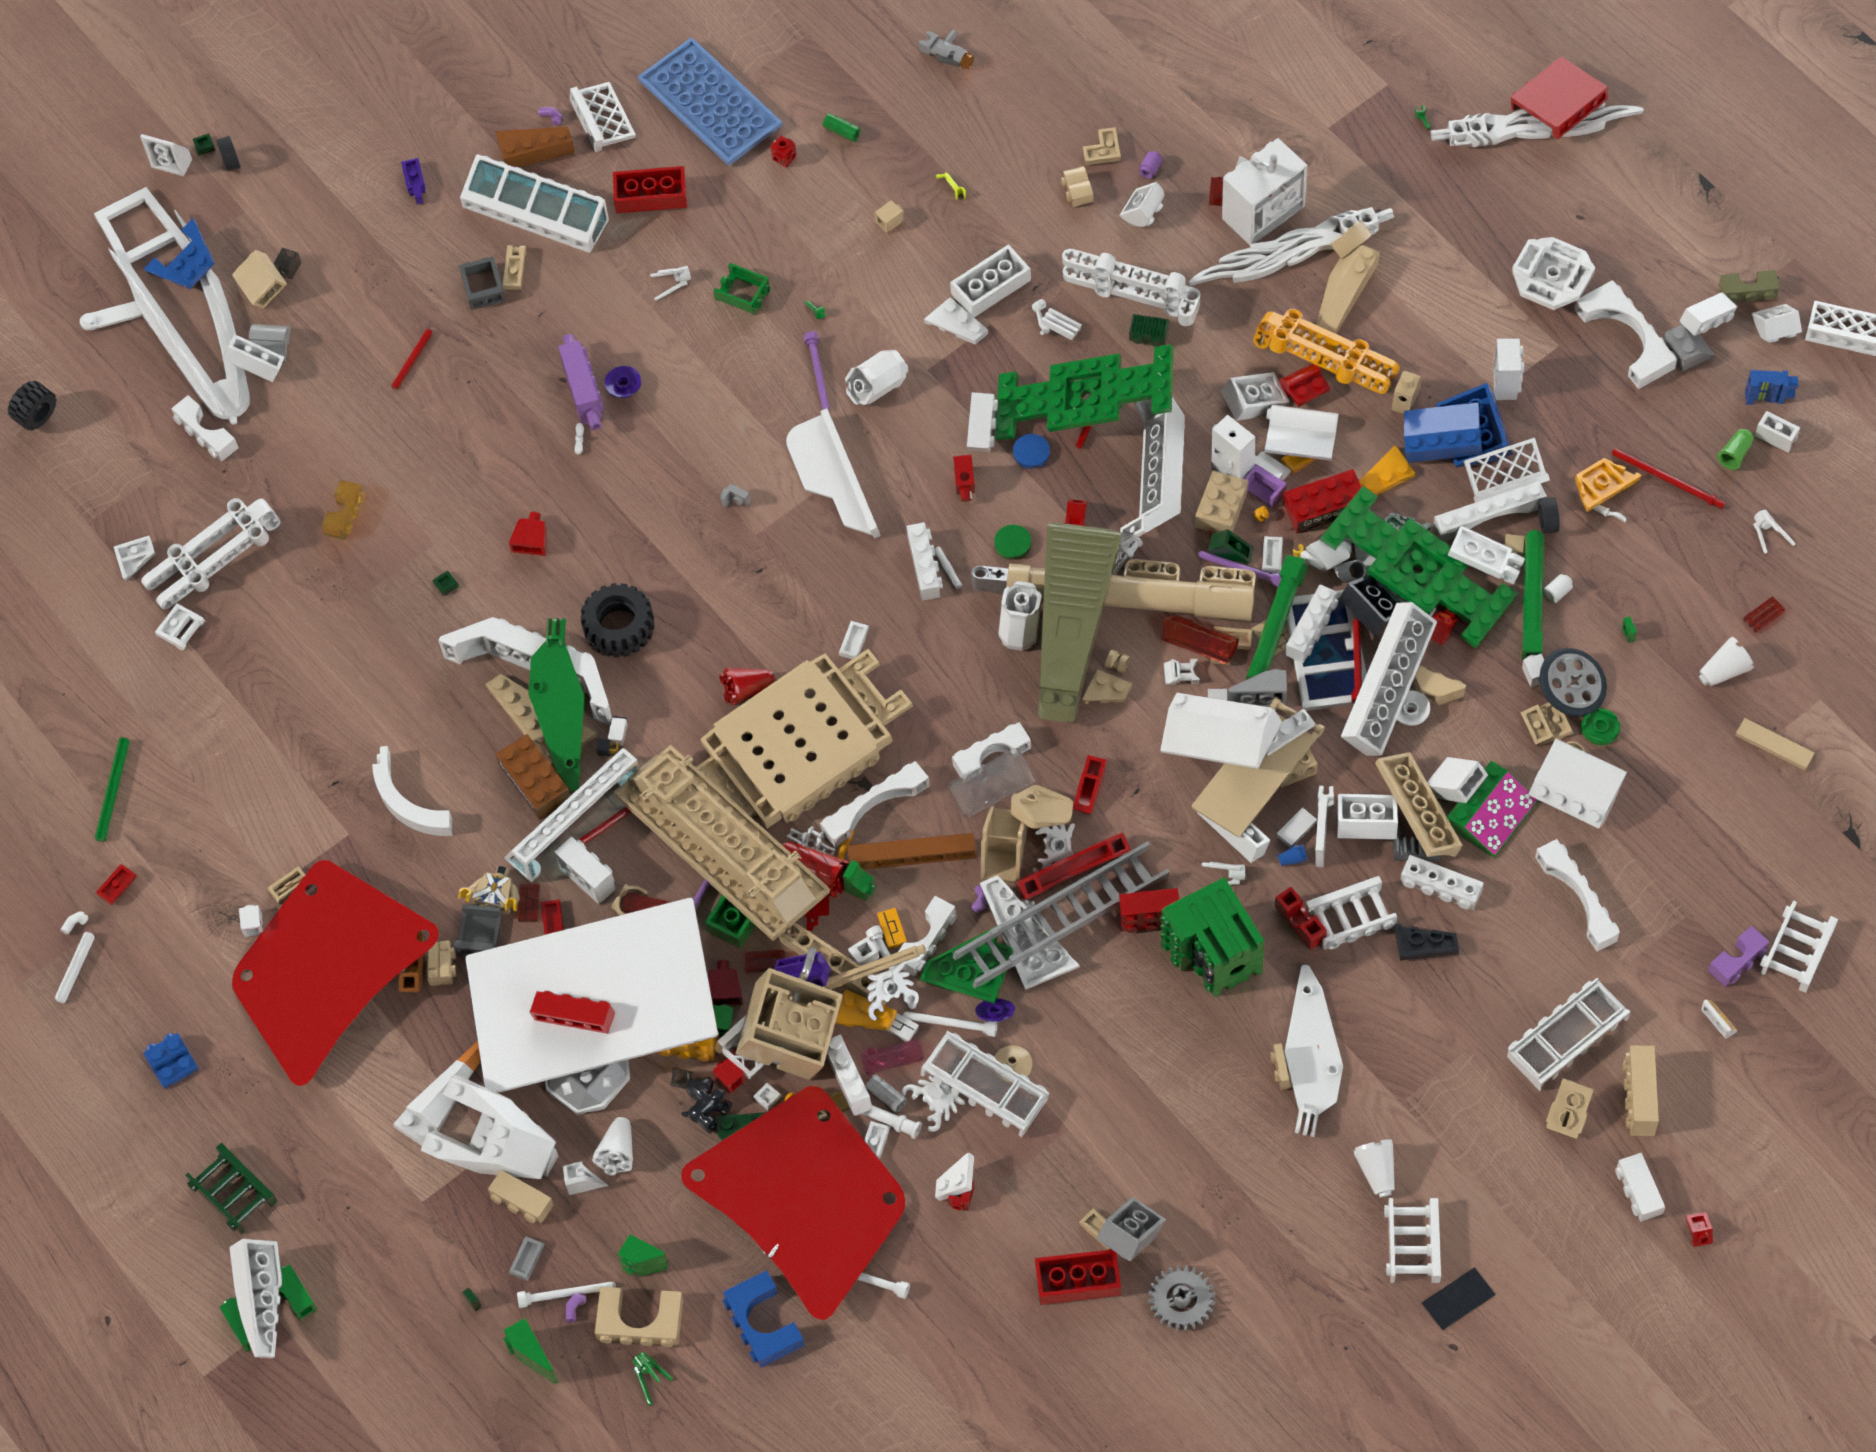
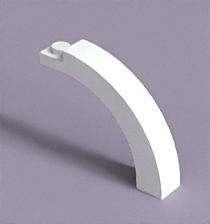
M381 746L380 754H377V764H372L377 789L388 810L399 821L414 830L431 835L452 836V816L449 810L437 811L416 806L406 800L396 790L391 779L390 751L388 746Z

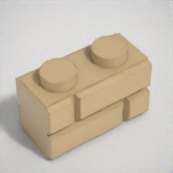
M450 941L436 942L427 951V980L431 986L452 984L453 977L457 975L456 965H453V959H456V952Z

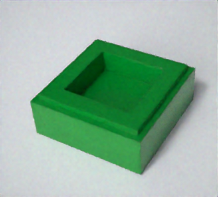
M1625 617L1622 623V630L1629 643L1634 642L1637 630L1631 617Z

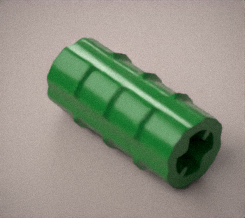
M828 113L824 118L823 127L830 130V132H834L852 142L858 139L861 133L860 127L832 113Z

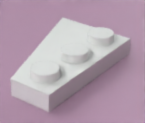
M952 298L947 299L924 319L925 324L937 326L939 330L951 332L956 337L972 344H977L988 334V329Z

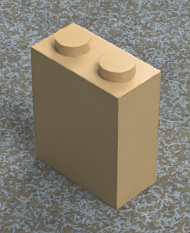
M257 250L252 252L232 274L251 304L263 309L287 284L267 254Z

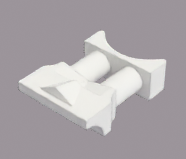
M1174 659L1165 662V685H1175L1180 683V681H1191V684H1199L1200 679L1193 671L1198 659H1190L1189 663H1179V661ZM1190 670V673H1180V671Z

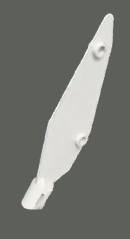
M1303 965L1300 970L1284 1055L1299 1110L1295 1133H1299L1301 1121L1304 1119L1302 1135H1307L1309 1123L1313 1121L1310 1137H1315L1318 1115L1337 1102L1343 1063L1323 989L1308 965Z

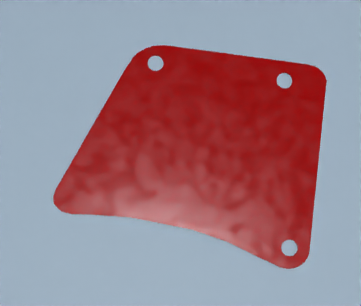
M321 860L309 869L240 960L233 973L232 987L290 1081L294 1085L303 1086L309 1083L315 1076L339 1037L368 1002L396 975L436 944L439 935L438 928L431 921L333 862ZM310 884H315L318 888L317 892L312 896L307 895L305 892L306 887ZM421 930L429 932V938L424 942L417 940V934ZM246 969L253 972V976L249 981L241 979V973Z
M818 1086L805 1087L687 1163L681 1172V1180L687 1189L727 1215L751 1236L767 1256L779 1244L778 1249L770 1259L782 1271L807 1311L819 1320H825L833 1315L896 1225L905 1209V1196L899 1183L830 1096ZM820 1110H828L831 1117L828 1121L822 1122L818 1119L817 1114ZM696 1169H700L704 1172L705 1177L702 1181H694L691 1173ZM887 1192L894 1193L896 1196L895 1203L886 1204L883 1201V1195Z

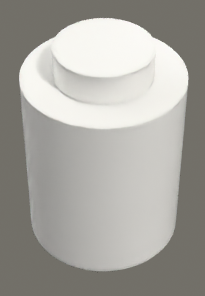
M1560 574L1543 589V592L1548 600L1557 603L1573 588V581L1569 576Z

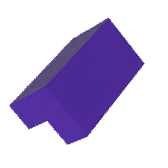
M821 952L815 953L812 968L806 981L824 987L827 985L831 968ZM807 954L779 959L774 969L798 978L803 970Z

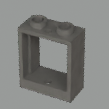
M494 256L459 265L471 310L506 301ZM493 270L497 287L471 293L466 276Z

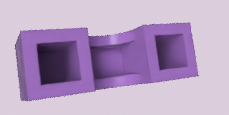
M1751 926L1737 939L1736 947L1743 955L1741 957H1731L1723 951L1710 963L1708 972L1725 987L1730 983L1734 984L1741 977L1740 974L1744 970L1748 971L1752 968L1757 958L1761 959L1766 955L1769 941Z

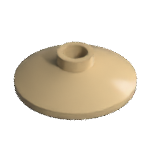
M1005 1046L994 1056L996 1061L1009 1065L1019 1075L1023 1074L1028 1077L1032 1070V1058L1028 1051L1020 1046ZM1015 1059L1016 1062L1011 1064L1009 1063V1060ZM994 1072L996 1076L1002 1081L1012 1083L1011 1081Z

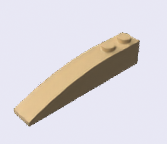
M1360 245L1339 259L1328 279L1316 323L1317 326L1337 334L1377 268L1380 252Z

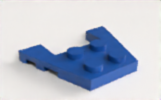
M193 219L182 228V231L192 241L167 267L154 258L144 268L145 271L191 289L210 270L215 262L208 246L203 240L204 237L199 231L197 222Z

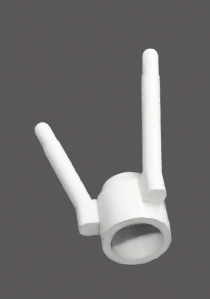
M688 266L659 270L657 273L650 275V277H660L674 274L675 281L680 282L655 297V301L682 286L688 285L687 281L691 280Z
M1761 510L1754 516L1756 523L1753 526L1757 530L1764 553H1767L1761 528L1766 530L1772 526L1792 546L1796 545L1788 534L1774 521L1767 510Z
M1202 863L1204 867L1228 869V877L1232 878L1231 881H1228L1229 885H1239L1240 880H1245L1244 864Z

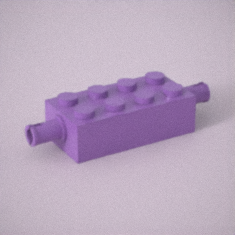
M567 334L562 338L564 344L558 346L577 413L582 424L590 423L591 430H598L602 427L600 419H602L601 412L604 411L600 392L597 389L596 379L593 376L592 367L588 360L585 346L581 347L579 340H574V335Z

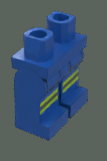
M1750 370L1745 387L1746 405H1753L1755 400H1766L1770 403L1778 401V404H1784L1785 399H1794L1795 389L1798 388V376H1788V371L1782 370V373L1779 371Z

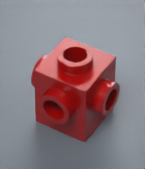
M780 136L770 146L772 160L785 168L797 156L795 143L789 138Z

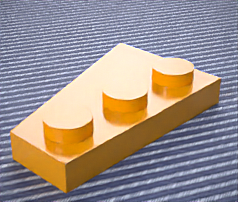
M1395 445L1359 482L1361 486L1379 495L1414 477L1415 472Z
M845 990L835 1024L845 1025V1027L864 1026L867 1029L889 1030L898 1013L896 1010L882 1005L883 1011L874 1010L873 1014L877 1019L873 1020L868 1016V1009L873 1000L869 1002L868 998Z

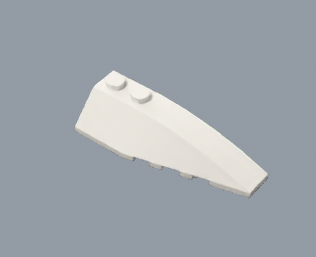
M242 1239L229 1247L234 1288L242 1324L254 1356L274 1358L277 1337L275 1325L278 1323L279 1316L277 1314V1305L280 1304V1296L278 1294L279 1287L282 1285L278 1245L275 1241Z

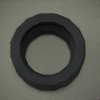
M230 136L217 139V145L227 172L241 168Z
M1555 497L1539 499L1538 516L1542 533L1559 532L1560 518Z

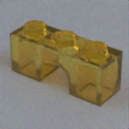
M340 480L334 497L337 504L344 506V508L339 512L327 511L321 527L325 536L346 540L347 535L352 531L353 520L358 516L359 505L364 501L365 492H363L361 484Z

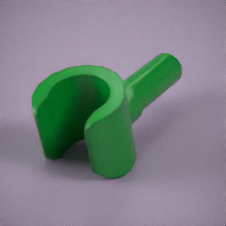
M1421 105L1422 111H1418L1415 107V117L1423 121L1427 130L1431 129L1426 119L1425 106Z
M808 300L805 301V304L814 312L816 319L826 316L823 306L816 308Z

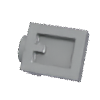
M729 484L727 489H724L720 495L722 506L725 508L731 500L735 504L748 507L751 502L749 492L732 484Z

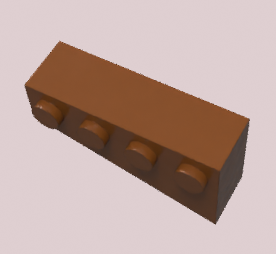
M568 126L495 131L503 161L512 167L520 168L575 153Z

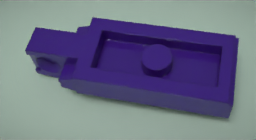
M419 158L402 161L401 164L408 193L410 196H415L416 204L424 203L422 193H426Z

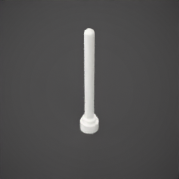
M877 925L868 929L866 935L872 942L875 941L882 957L889 956L890 953L882 940L883 932L880 926ZM911 995L906 1003L910 1009H915L916 1004L912 1003L913 997Z
M913 1012L903 1013V1017L909 1020L983 1031L984 1034L995 1037L997 1032V1021L978 1023Z
M861 1273L857 1279L894 1291L897 1297L906 1299L910 1289V1283L904 1281L894 1283L865 1273Z
M606 1282L535 1294L521 1291L517 1292L519 1308H525L531 1305V1302L569 1297L576 1293L600 1292V1287L615 1288L616 1285L614 1282Z

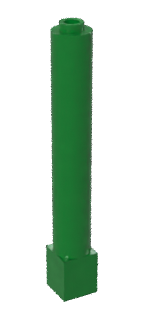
M1531 530L1525 535L1521 660L1530 655L1542 654L1544 534L1539 530Z
M1288 555L1285 557L1279 574L1281 580L1250 664L1246 680L1269 671L1298 586H1302L1308 569L1304 558Z

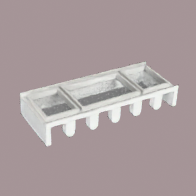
M1598 978L1593 982L1588 981L1578 994L1576 992L1567 999V1003L1563 1006L1561 1004L1553 1010L1551 1016L1543 1017L1538 1022L1536 1028L1527 1030L1520 1041L1515 1040L1508 1047L1507 1058L1539 1091L1543 1089L1544 1083L1548 1079L1554 1080L1558 1076L1559 1070L1564 1066L1570 1067L1575 1057L1579 1054L1582 1056L1586 1054L1591 1044L1594 1042L1598 1044L1607 1031H1614L1618 1026V1022L1622 1019L1626 1022L1629 1019L1630 1010L1626 1009L1602 985Z
M949 1031L946 1032L926 1063L922 1066L920 1074L924 1077L928 1072L935 1077L934 1082L937 1085L941 1086L944 1082L951 1086L953 1095L958 1096L959 1093H962L969 1097L968 1103L971 1106H975L977 1103L986 1108L985 1113L989 1117H992L995 1113L1003 1118L1002 1124L1005 1127H1009L1011 1124L1020 1129V1137H1023L1047 1102L1049 1092L1043 1086L1032 1083L1027 1076L1019 1075L1009 1065L1001 1064L991 1054L983 1053L976 1045L965 1042L958 1034Z

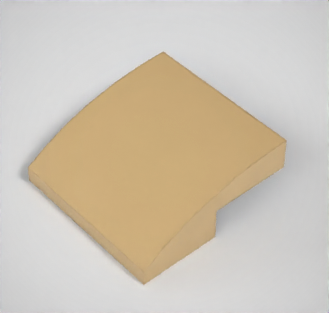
M1550 703L1540 707L1537 704L1521 712L1536 746L1553 742L1556 738L1562 739L1574 734L1565 714L1556 710Z

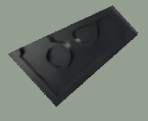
M1396 923L1394 925L1400 961L1459 954L1456 933L1439 930L1426 931L1414 926L1411 928L1401 927V924Z

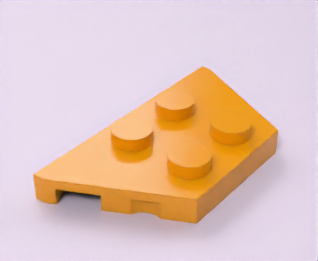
M1605 458L1578 473L1575 481L1585 511L1592 510L1640 480L1641 475L1637 472L1635 475L1625 471L1626 467L1614 464Z

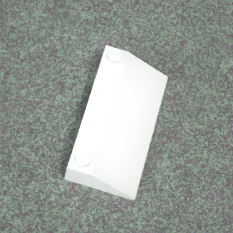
M1176 693L1168 709L1160 751L1167 754L1258 769L1282 721L1273 708Z

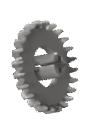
M1177 1265L1176 1272L1169 1267L1168 1275L1161 1271L1162 1279L1158 1276L1155 1277L1157 1284L1151 1283V1288L1154 1291H1149L1148 1294L1153 1298L1148 1299V1303L1154 1305L1150 1307L1152 1312L1157 1311L1154 1317H1162L1160 1320L1161 1324L1168 1322V1328L1175 1325V1329L1178 1331L1180 1326H1182L1186 1331L1188 1325L1192 1329H1195V1323L1202 1325L1201 1318L1209 1319L1206 1313L1213 1312V1308L1209 1306L1215 1305V1300L1211 1299L1216 1294L1215 1292H1210L1213 1289L1212 1284L1206 1286L1209 1283V1278L1207 1277L1202 1280L1203 1272L1196 1275L1195 1267L1189 1272L1187 1265L1184 1271H1181L1180 1266ZM1177 1286V1287L1173 1290V1297L1167 1299V1294H1168V1292H1169L1173 1287ZM1197 1298L1195 1306L1189 1311L1178 1312L1171 1308L1176 1306L1179 1309H1185L1190 1305L1192 1299Z

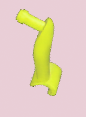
M948 173L936 175L937 179H946L955 190V198L957 200L959 194H963L964 199H966V190L963 187H958Z

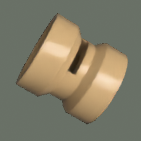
M1112 649L1106 659L1105 667L1117 669V672L1124 674L1129 665L1130 656L1126 654L1120 655L1118 651Z

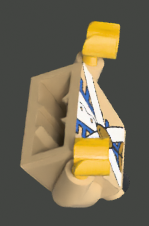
M498 866L495 874L485 873L482 878H479L468 888H461L458 899L465 897V901L469 902L471 898L473 904L482 907L496 906L501 909L502 913L510 914L511 908H513V911H517L520 896L512 879L507 877L508 869Z

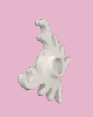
M1074 823L1069 826L1067 832L1064 824L1059 825L1060 829L1057 826H1052V829L1043 827L1035 832L1037 835L1046 833L1043 841L1045 842L1044 853L1048 855V858L1037 859L1038 862L1042 863V868L1073 854L1071 837L1075 827ZM1034 867V868L1032 869V871H1033V872H1036V871H1038V869H1036V867Z
M904 963L898 964L886 972L868 975L870 980H875L867 987V990L871 991L868 1001L871 1002L875 997L868 1009V1016L871 1019H877L873 1014L875 1009L883 1011L882 1000L888 1002L893 997L898 998L900 993L903 994L904 1002H907L908 997L912 995V1003L914 1005L917 1004L919 999L918 993L905 987L906 984L913 986V982L908 979H902L909 976L910 973L899 972L904 967Z
M930 1075L929 1080L931 1082L919 1080L918 1083L924 1085V1087L908 1084L902 1089V1095L905 1096L908 1090L914 1092L912 1095L913 1100L920 1094L924 1095L923 1101L928 1103L929 1110L936 1111L935 1114L927 1117L928 1121H935L936 1123L933 1127L929 1126L927 1128L928 1131L935 1132L940 1129L943 1113H945V1121H948L950 1117L949 1108L952 1109L953 1113H957L954 1101L961 1105H964L965 1101L953 1095L951 1088L943 1082L941 1086L937 1085L934 1082L935 1077Z

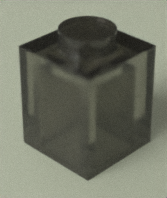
M282 247L273 264L283 278L293 279L302 262L298 252Z

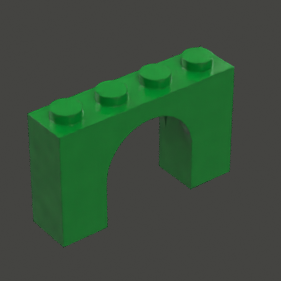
M291 1264L280 1267L282 1285L279 1287L278 1296L285 1298L289 1302L299 1320L317 1310ZM236 1297L229 1298L219 1308L245 1352L251 1350V1346L242 1324Z

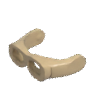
M625 884L619 896L615 899L612 909L619 916L624 915L625 913L621 911L619 905L625 895L631 892H639L647 896L648 892L641 887Z

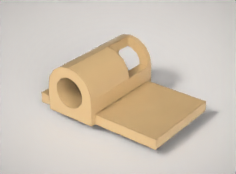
M1563 1078L1556 1100L1552 1102L1546 1120L1548 1122L1546 1128L1577 1139L1586 1123L1588 1116L1586 1111L1594 1089Z

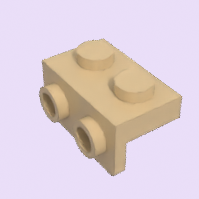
M1280 1043L1274 1044L1273 1052H1270L1271 1062L1276 1066L1274 1071L1276 1083L1279 1082L1281 1090L1292 1089L1293 1086L1284 1055L1285 1050L1283 1051L1282 1044Z

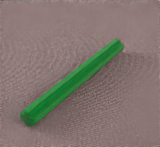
M120 737L118 740L95 833V839L98 842H104L107 837L130 743L126 737Z

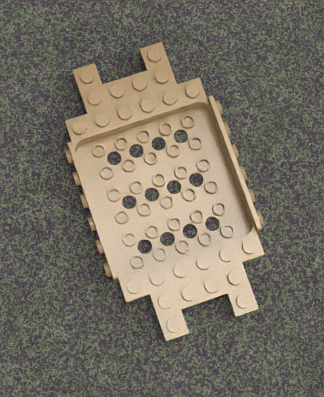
M869 649L839 669L825 653L810 662L806 660L714 723V728L700 739L702 746L711 757L696 768L751 818L757 815L766 828H769L782 818L785 823H788L789 821L796 820L805 810L813 808L819 800L829 797L835 789L842 788L851 778L859 776L868 766L875 765L880 759L878 751L893 742L890 733L884 726L913 707V705L902 690H899L885 700L866 675L880 666L879 661ZM814 690L816 694L813 698L809 699L805 697L806 691ZM822 703L826 705V710L824 712L816 711V706L818 704ZM778 711L784 713V717L781 720L773 718L774 714ZM831 717L837 719V723L834 726H829L826 723ZM788 725L795 727V731L791 734L784 732L785 727ZM846 731L848 737L845 740H840L837 737L839 732ZM745 733H751L753 738L751 741L745 742L742 740V736ZM798 739H804L806 744L804 747L798 748L795 746V742ZM756 747L764 749L763 753L759 756L753 754V750ZM809 753H815L817 758L815 761L809 762L806 760V756ZM766 761H773L774 767L767 770L764 768V763ZM777 775H784L785 781L779 784L774 781Z

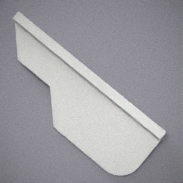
M826 408L820 411L822 415L795 426L789 432L786 439L788 450L804 489L833 499L845 527L872 535L875 539L880 537L881 534L833 420Z

